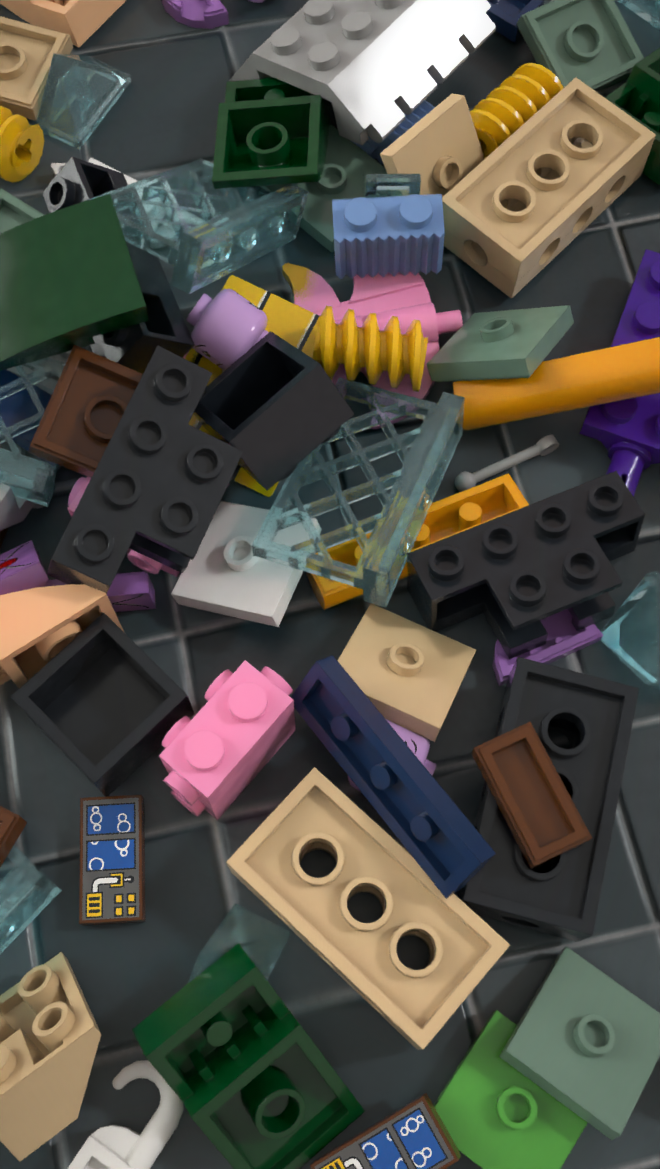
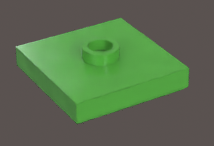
M494 1010L433 1106L458 1150L482 1169H561L585 1129L587 1122L499 1057L517 1025L499 1011Z

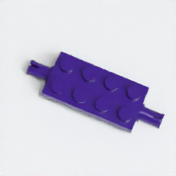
M648 249L645 250L610 347L660 337V253ZM660 393L590 406L579 433L602 442L608 450V457L611 460L606 474L617 471L633 497L642 471L651 464L660 463Z

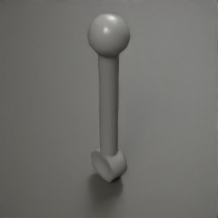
M553 434L547 435L535 445L474 473L467 471L459 473L454 481L455 487L459 492L476 486V483L533 457L552 453L559 447V443Z

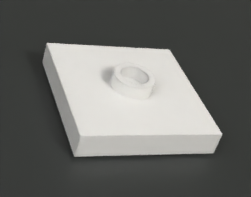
M220 501L193 560L190 559L186 570L181 573L171 595L179 605L279 627L322 529L316 518Z

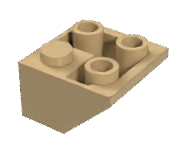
M62 951L45 964L36 966L28 971L20 982L0 995V1141L19 1162L78 1118L101 1038L100 1030L68 959Z

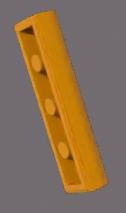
M660 337L543 361L529 378L453 382V391L459 421L463 429L467 431L660 393Z
M508 473L315 548L309 557L305 570L314 594L321 607L325 610L406 578L408 576L407 553L526 507L529 504Z

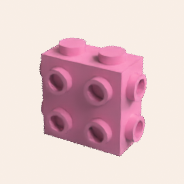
M246 660L234 673L229 669L225 670L213 681L206 691L204 698L208 702L192 720L184 716L173 725L164 737L162 746L165 750L159 757L168 775L163 781L172 789L170 792L172 796L196 817L205 809L218 820L296 731L294 700L289 696L293 690L278 673L266 666L259 672Z

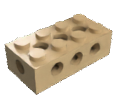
M575 77L442 197L445 228L444 246L512 299L641 176L656 134Z
M315 767L226 861L231 873L417 1050H423L510 946L505 939L455 894L446 899L412 855ZM323 850L334 858L336 867L329 875L315 878L307 875L300 866L301 860L310 851ZM360 892L371 893L379 899L382 905V917L373 923H361L355 920L349 913L347 907L348 900ZM413 935L421 938L427 944L430 958L425 969L412 970L401 963L396 950L397 942L400 938Z

